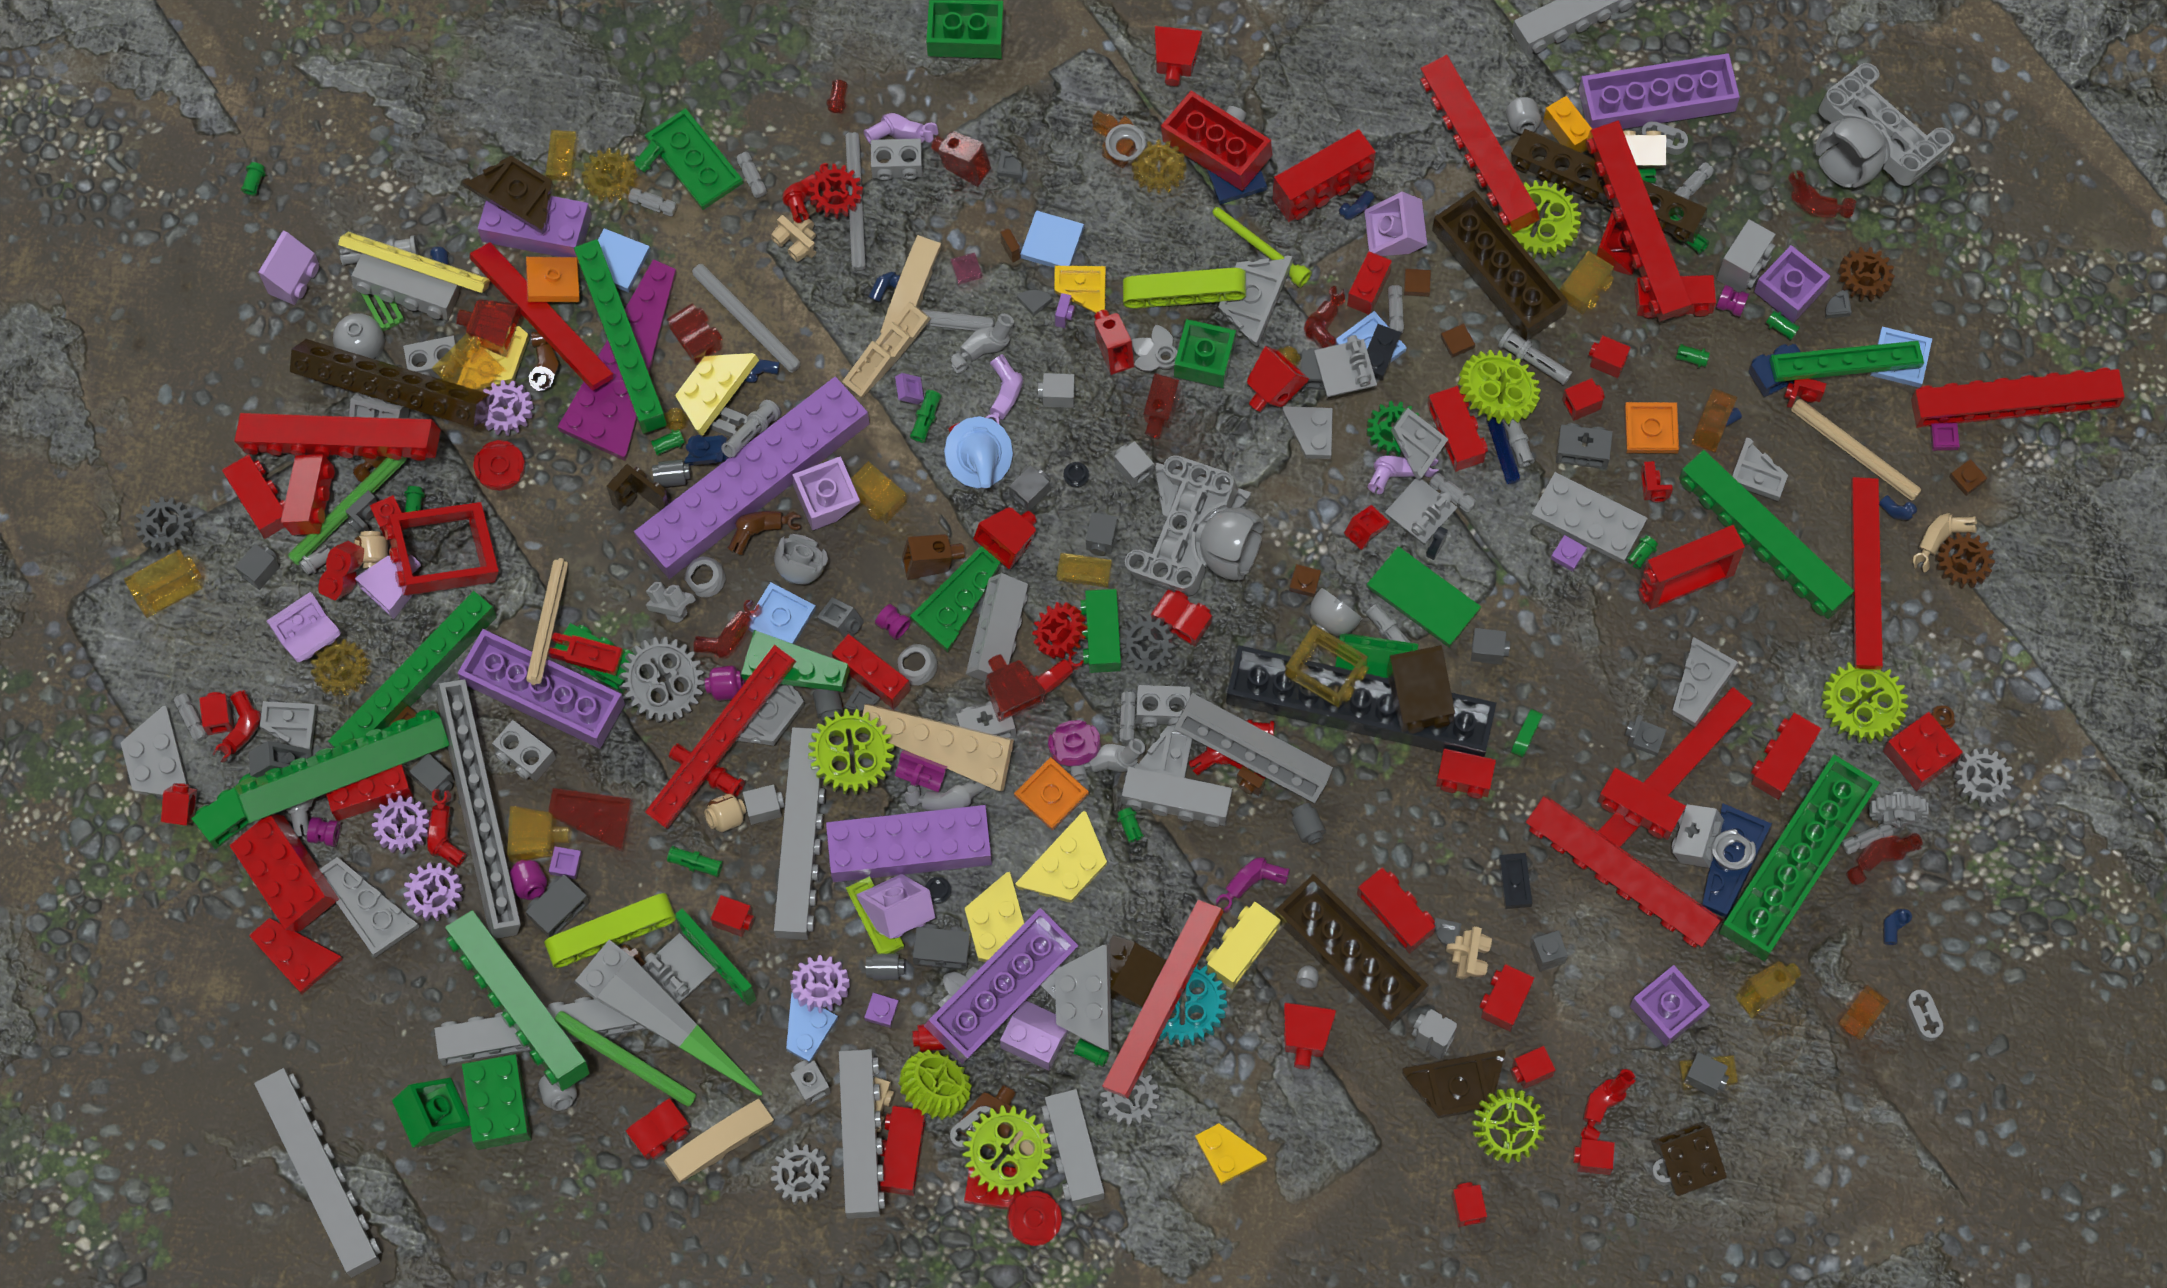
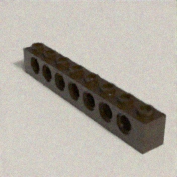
M1524 129L1511 153L1512 164L1518 170L1532 172L1543 181L1555 182L1562 189L1566 188L1568 192L1575 191L1582 194L1586 200L1591 202L1596 200L1603 203L1609 210H1613L1612 200L1607 199L1602 189L1606 185L1604 179L1599 177L1596 172V159ZM1539 155L1546 157L1542 161H1537L1534 159L1536 156ZM1560 165H1565L1568 167V169L1564 171H1560L1556 168ZM1582 175H1588L1591 177L1589 180L1586 181L1579 179V177H1581ZM1643 180L1652 205L1659 206L1655 213L1662 231L1673 234L1680 241L1694 243L1707 219V207ZM1673 215H1680L1682 219L1675 221L1672 220L1670 217Z
M305 339L291 349V373L472 428L488 417L490 398L488 393L309 339Z

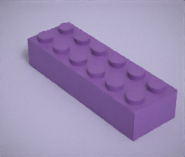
M1729 53L1586 75L1581 77L1579 86L1585 120L1592 129L1618 120L1622 129L1644 126L1647 122L1651 121L1664 123L1735 112L1740 98Z
M482 629L457 673L460 680L465 679L466 686L600 749L625 705L622 694L548 659L542 682L535 686L531 685L530 682H527L526 676L532 652Z
M985 805L826 822L833 882L860 880L869 876L870 878L992 865Z
M1039 908L926 1022L924 1027L963 1064L1078 945Z

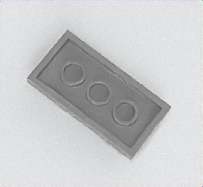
M1556 472L1531 514L1532 519L1624 564L1647 522V517Z

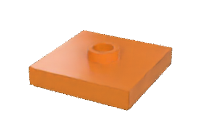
M526 257L528 302H579L577 257Z
M1625 402L1626 453H1678L1677 403Z
M1051 757L1014 793V797L1052 831L1089 795V791Z

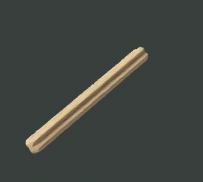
M1802 399L1794 403L1791 409L1793 413L1908 499L1914 500L1920 494V487Z
M563 558L554 560L526 676L527 682L534 686L542 682L568 569V562L564 561Z

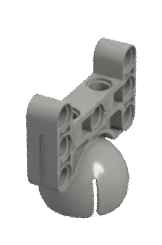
M1869 63L1859 65L1827 91L1819 106V113L1831 124L1819 135L1815 152L1817 156H1821L1819 164L1825 174L1843 187L1855 188L1867 184L1877 176L1882 167L1897 183L1909 186L1944 158L1953 143L1954 137L1945 128H1936L1926 135L1873 89L1879 77V70L1876 66ZM1839 143L1837 146H1835V147L1831 148L1830 150H1828L1827 152H1825V151H1826L1828 148H1830L1831 146H1833V145Z
M1174 455L1169 457L1164 462V472L1171 483L1180 486L1153 554L1141 550L1129 552L1125 557L1127 569L1133 577L1174 592L1179 590L1188 596L1198 591L1206 571V566L1215 574L1225 579H1244V575L1248 574L1251 570L1261 545L1262 537L1258 533H1262L1264 530L1263 519L1248 509L1231 508L1238 493V486L1228 472L1181 456ZM1175 467H1183L1179 474H1172V470ZM1206 474L1203 482H1195L1197 476ZM1222 483H1230L1228 489L1223 491L1219 490V487ZM1187 521L1184 529H1176L1179 522ZM1144 560L1141 568L1133 569L1135 562ZM1160 569H1168V572L1165 576L1157 577V573ZM1184 577H1192L1189 584L1180 585Z

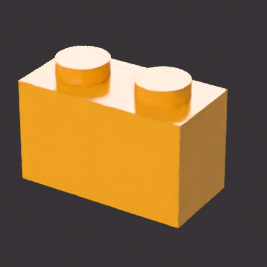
M1565 96L1546 107L1543 122L1558 142L1580 153L1588 150L1586 140L1592 128L1569 98Z

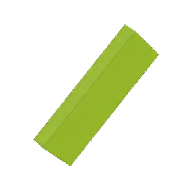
M870 876L846 887V891L877 954L895 953L903 949L904 944L900 937L890 939L875 929L858 900L857 894L874 887Z

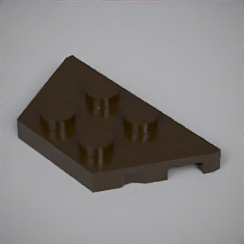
M509 156L501 160L497 165L484 169L483 173L471 180L468 177L462 182L463 186L471 192L544 234L553 189V182L548 177L513 156Z
M1504 1049L1402 1068V1074L1438 1119L1471 1113L1475 1110L1482 1111L1484 1108L1480 1106L1479 1102L1483 1100L1489 1104L1490 1101L1487 1095L1492 1093L1495 1096L1506 1053Z

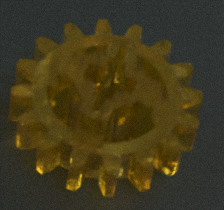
M1157 139L1156 145H1152L1148 141L1147 148L1137 158L1133 159L1134 180L1139 179L1140 187L1146 184L1148 192L1153 188H1156L1158 194H1160L1161 188H1165L1167 192H1170V185L1178 187L1179 179H1184V171L1186 170V162H1183L1184 154H1178V146L1170 148V141H1167L1165 145H1161L1160 139ZM1158 161H1160L1161 166L1160 172H1158V167H1156Z
M607 148L605 154L601 150H597L598 156L596 158L590 155L591 163H584L585 171L582 172L583 180H585L583 181L586 189H589L590 195L594 196L597 194L600 201L606 196L609 202H612L613 196L621 200V193L623 192L629 195V186L635 187L634 178H637V172L634 170L636 168L635 163L630 161L629 155L625 154L622 156L620 149L612 153L610 148ZM606 170H608L609 174H611V176L613 177V180L611 179L610 176H608V174L606 173Z
M343 639L341 644H337L335 640L332 646H324L323 652L316 651L315 654L318 660H311V664L315 668L311 670V674L313 677H316L314 680L316 685H322L321 688L325 693L331 689L333 696H337L338 691L342 690L344 696H346L348 693L347 689L351 688L356 692V684L365 683L361 676L369 674L367 668H365V666L369 665L367 658H363L365 653L362 649L358 650L355 642L348 646L346 639ZM349 654L356 659V663L350 661ZM323 671L326 674H330L331 681L324 676Z

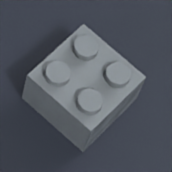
M1748 220L1723 258L1717 280L1733 287L1737 292H1745L1748 287L1752 289L1759 278V272L1762 268L1765 269L1772 258L1771 254L1776 246L1773 244L1775 234Z

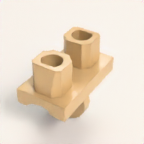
M781 215L777 219L778 227L771 234L772 241L779 247H782L788 240L793 242L794 244L788 249V254L796 262H799L806 256L812 258L816 255V251L813 249L815 243L812 241L816 237V234L812 231L814 222L807 219L801 223L794 221L792 224L786 217Z
M1474 926L1472 930L1464 931L1463 937L1456 936L1455 943L1447 944L1446 952L1453 955L1452 963L1458 964L1456 978L1465 979L1470 976L1482 977L1486 975L1488 964L1485 961L1478 960L1477 955L1478 952H1489L1492 938L1481 934L1482 928Z

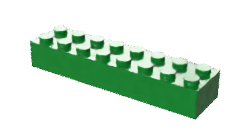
M1834 754L1724 922L1719 933L1766 962L1880 782Z

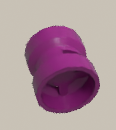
M1725 285L1716 308L1722 311L1729 310L1733 315L1741 317L1749 293L1743 291L1736 292L1733 287Z
M892 604L884 607L875 620V625L880 629L888 630L889 636L894 640L899 639L911 624V619L906 615H900L898 609Z
M313 816L307 830V841L314 844L321 841L326 846L335 847L340 836V821L330 820L327 822L323 821L320 817Z

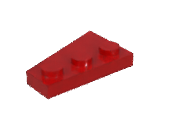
M271 918L267 919L249 935L301 994L305 993L343 960L340 955L301 934L284 929L282 924Z

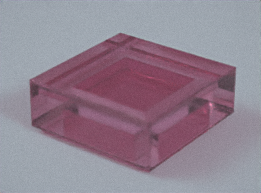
M975 252L950 259L958 285L982 278V272Z

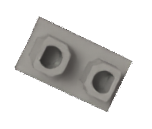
M654 582L646 590L651 599L646 604L647 609L652 612L666 614L667 619L675 623L682 621L687 615L686 605L696 600L693 594L682 592L677 585H672L665 589L661 582Z

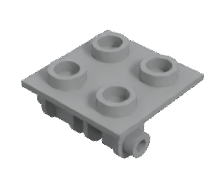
M1356 335L1347 338V343L1314 350L1327 397L1377 386L1364 339L1360 340Z
M1415 478L1385 511V514L1425 545L1435 534L1437 528L1442 526L1458 507L1450 502L1452 497L1449 493L1444 492L1440 494L1421 478L1419 480Z
M680 933L656 955L652 952L648 954L645 958L647 963L642 966L677 1004L716 971Z

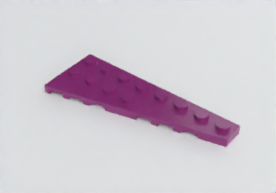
M654 259L625 308V313L649 375L656 345L659 342L661 326L664 323L668 300L671 297L677 274L676 269ZM607 340L598 358L611 370L613 379L593 391L583 381L559 423L558 430L626 461L637 417Z

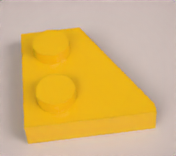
M1055 266L1054 292L1060 296L1061 293L1071 295L1072 302L1094 313L1105 310L1106 267Z
M1217 1124L1195 1135V1139L1220 1186L1267 1162L1264 1154L1221 1124Z

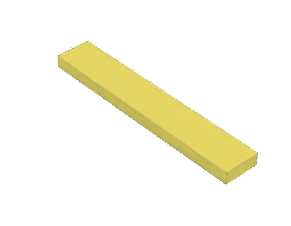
M352 232L345 233L339 239L338 245L480 293L487 290L490 284L489 278Z

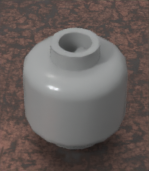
M1519 97L1507 106L1506 115L1510 128L1514 132L1522 134L1524 129L1534 132L1540 125L1541 115L1537 103L1533 99Z
M545 1075L538 1083L544 1105L553 1110L561 1111L569 1108L577 1097L575 1084L561 1091L557 1084L551 1085Z

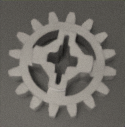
M1987 748L1983 750L1982 754H1979L1978 750L1974 749L1971 756L1966 753L1962 758L1963 762L1959 761L1956 765L1958 771L1954 773L1953 777L1960 780L1955 784V788H1963L1960 796L1969 795V803H1973L1976 799L1979 800V806L1981 807L1985 801H1988L1990 806H1992L1996 799L2002 801L2005 797L2004 793L2008 794L2011 790L2008 784L2012 783L2014 777L2008 776V774L2011 772L2012 767L2004 766L2006 758L1997 759V751L1992 755H1988ZM1967 770H1968V774L1970 775V781H1969V782H1968V780H1967ZM1997 773L2000 775V781L1997 779Z
M1893 792L1892 795H1886L1883 798L1878 797L1877 801H1871V804H1869L1870 817H1872L1873 821H1878L1879 824H1890L1895 826V828H1903L1908 824L1922 822L1921 819H1927V815H1929L1926 799H1920V796L1903 794V792Z
M1143 1071L1141 1072L1137 1082L1142 1085H1135L1131 1092V1095L1134 1096V1106L1129 1099L1114 1094V1097H1112V1093L1109 1091L1101 1093V1099L1107 1100L1102 1104V1109H1110L1107 1114L1109 1119L1116 1116L1117 1125H1120L1124 1120L1127 1122V1127H1131L1132 1121H1136L1139 1126L1142 1125L1143 1117L1147 1120L1151 1119L1149 1111L1156 1112L1157 1105L1153 1102L1159 1101V1095L1153 1094L1158 1090V1085H1150L1152 1082L1151 1075L1144 1078ZM1148 1097L1147 1104L1140 1110L1141 1101L1146 1100ZM1118 1109H1125L1129 1111L1130 1114L1121 1112Z
M806 1144L803 1150H799L798 1146L794 1145L793 1152L791 1153L785 1148L783 1150L785 1157L776 1156L775 1159L779 1165L771 1167L772 1172L777 1174L771 1177V1181L774 1184L779 1183L774 1188L776 1193L783 1191L782 1198L784 1201L792 1197L793 1205H796L799 1199H802L804 1204L807 1205L809 1197L817 1201L816 1193L818 1191L821 1193L826 1192L823 1183H830V1178L824 1175L830 1172V1167L822 1166L827 1161L825 1156L817 1158L819 1150L814 1149L812 1152H809V1147ZM797 1158H803L801 1161H792ZM815 1164L819 1169L818 1179L812 1174ZM803 1170H804V1171H805V1174H806V1177L803 1178V1177L800 1176V1177L797 1179L795 1173H796V1172L802 1173ZM783 1171H786L789 1175L787 1185L783 1182ZM809 1188L806 1191L798 1192L799 1189Z

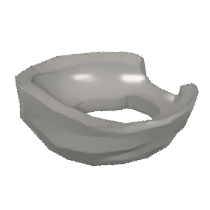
M1118 125L1112 128L1106 137V150L1116 160L1123 162L1133 160L1145 149V135L1142 130L1134 125ZM1122 139H1130L1135 143L1137 151L1135 154L1127 157L1117 151V143Z
M699 557L692 560L685 573V581L699 597H711L717 594L723 588L726 580L722 565L709 557ZM707 565L712 568L713 577L708 583L696 585L692 581L691 576L697 567Z
M913 644L900 653L898 657L899 672L909 680L910 685H922L934 677L937 671L936 657L931 649L925 645ZM912 653H920L925 657V665L918 671L904 669L903 659Z
M1728 830L1715 837L1712 844V854L1720 866L1728 870H1740L1753 862L1756 848L1754 842H1750L1741 836L1737 830ZM1734 842L1742 843L1746 847L1743 859L1738 862H1730L1724 857L1725 848Z

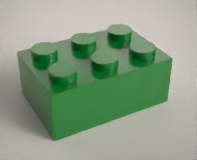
M929 0L926 39L928 56L1002 59L1003 0Z
M516 1054L462 1064L472 1141L476 1149L481 1150L530 1141L531 1134L521 1064Z

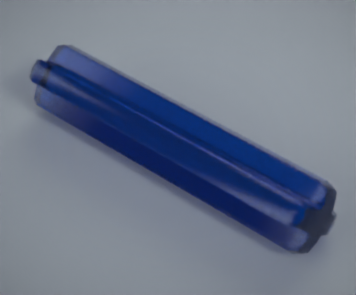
M1492 417L1490 421L1486 418L1506 483H1517L1520 481V474L1503 422L1501 420L1500 424H1498L1496 417Z

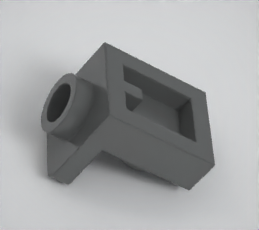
M369 491L363 494L345 511L349 518L347 523L356 533L370 531L364 520L374 516L370 505L376 503L377 500Z
M833 597L817 616L822 624L838 631L843 638L848 634L853 637L864 623L853 607Z
M1638 714L1635 722L1630 720L1625 733L1626 736L1630 737L1627 746L1657 756L1667 729L1641 721L1643 716Z

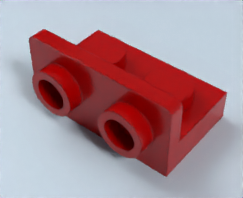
M973 1167L968 1168L964 1203L1008 1210L1013 1200L1021 1195L1017 1187L1014 1188L1012 1196L1009 1195L1007 1189H1004L1001 1196L998 1195L997 1187L987 1192L988 1183L985 1182L983 1185L978 1186L980 1177L970 1178L974 1169ZM1003 1167L1002 1173L1006 1177H1014L1016 1168Z

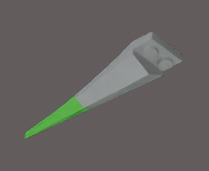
M610 939L574 981L575 984L595 1000L674 1044L757 1096H762V1092L636 960Z

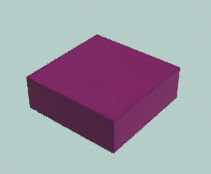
M1957 423L1931 424L1932 451L1959 449Z

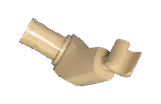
M1950 513L1940 515L1929 526L1920 543L1919 549L1922 550V553H1917L1913 557L1914 568L1916 569L1918 563L1924 562L1922 569L1923 572H1927L1930 568L1929 554L1936 555L1943 541L1947 537L1952 536L1953 533H1976V525H1970L1977 524L1976 516L1953 517Z

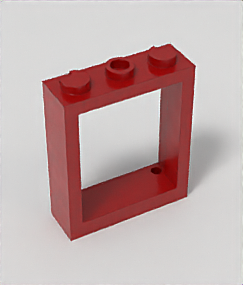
M481 502L389 515L388 522L384 525L385 538L390 540L392 548L389 550L390 560L392 564H396L395 580L398 587L402 588L403 596L495 583L499 571ZM468 519L480 567L413 577L401 528Z
M1734 525L1649 559L1638 589V595L1642 603H1647L1649 609L1652 610L1733 576L1745 548Z

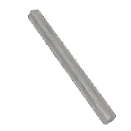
M849 132L845 135L847 173L854 170V178L860 177L861 179L859 134L857 132ZM849 186V187H848V192H849V195L851 196V195H852V189H851V187ZM862 194L860 195L861 203H855L856 211L854 212L849 209L852 269L855 271L866 268Z
M698 264L692 270L693 276L789 372L793 373L800 367V361L703 264Z

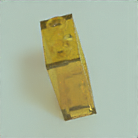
M180 549L124 578L134 600L146 618L202 589L198 581L202 579L200 572L190 555L184 557Z
M1313 625L1287 663L1285 676L1339 707L1343 700L1348 702L1355 690L1353 685L1357 679L1362 681L1369 669L1366 666L1368 656ZM1318 644L1355 666L1338 693L1300 671Z

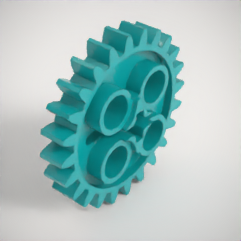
M1197 963L1187 983L1185 1024H1180L1181 994L1173 1010L1176 1016L1168 1020L1159 1037L1160 1041L1168 1036L1170 1045L1174 1043L1175 1039H1179L1180 1046L1183 1047L1185 1040L1189 1039L1193 1046L1196 1037L1204 1042V1033L1207 1032L1209 1035H1214L1212 1026L1221 1027V1021L1218 1018L1226 1017L1225 1011L1222 1010L1228 1006L1227 1001L1223 1000L1227 997L1226 990H1220L1223 987L1221 980L1215 982L1217 979L1215 972L1208 975L1207 966L1198 970ZM1196 987L1204 989L1201 994L1191 993L1192 989ZM1196 1012L1203 1014L1199 1020L1190 1018L1191 1014Z

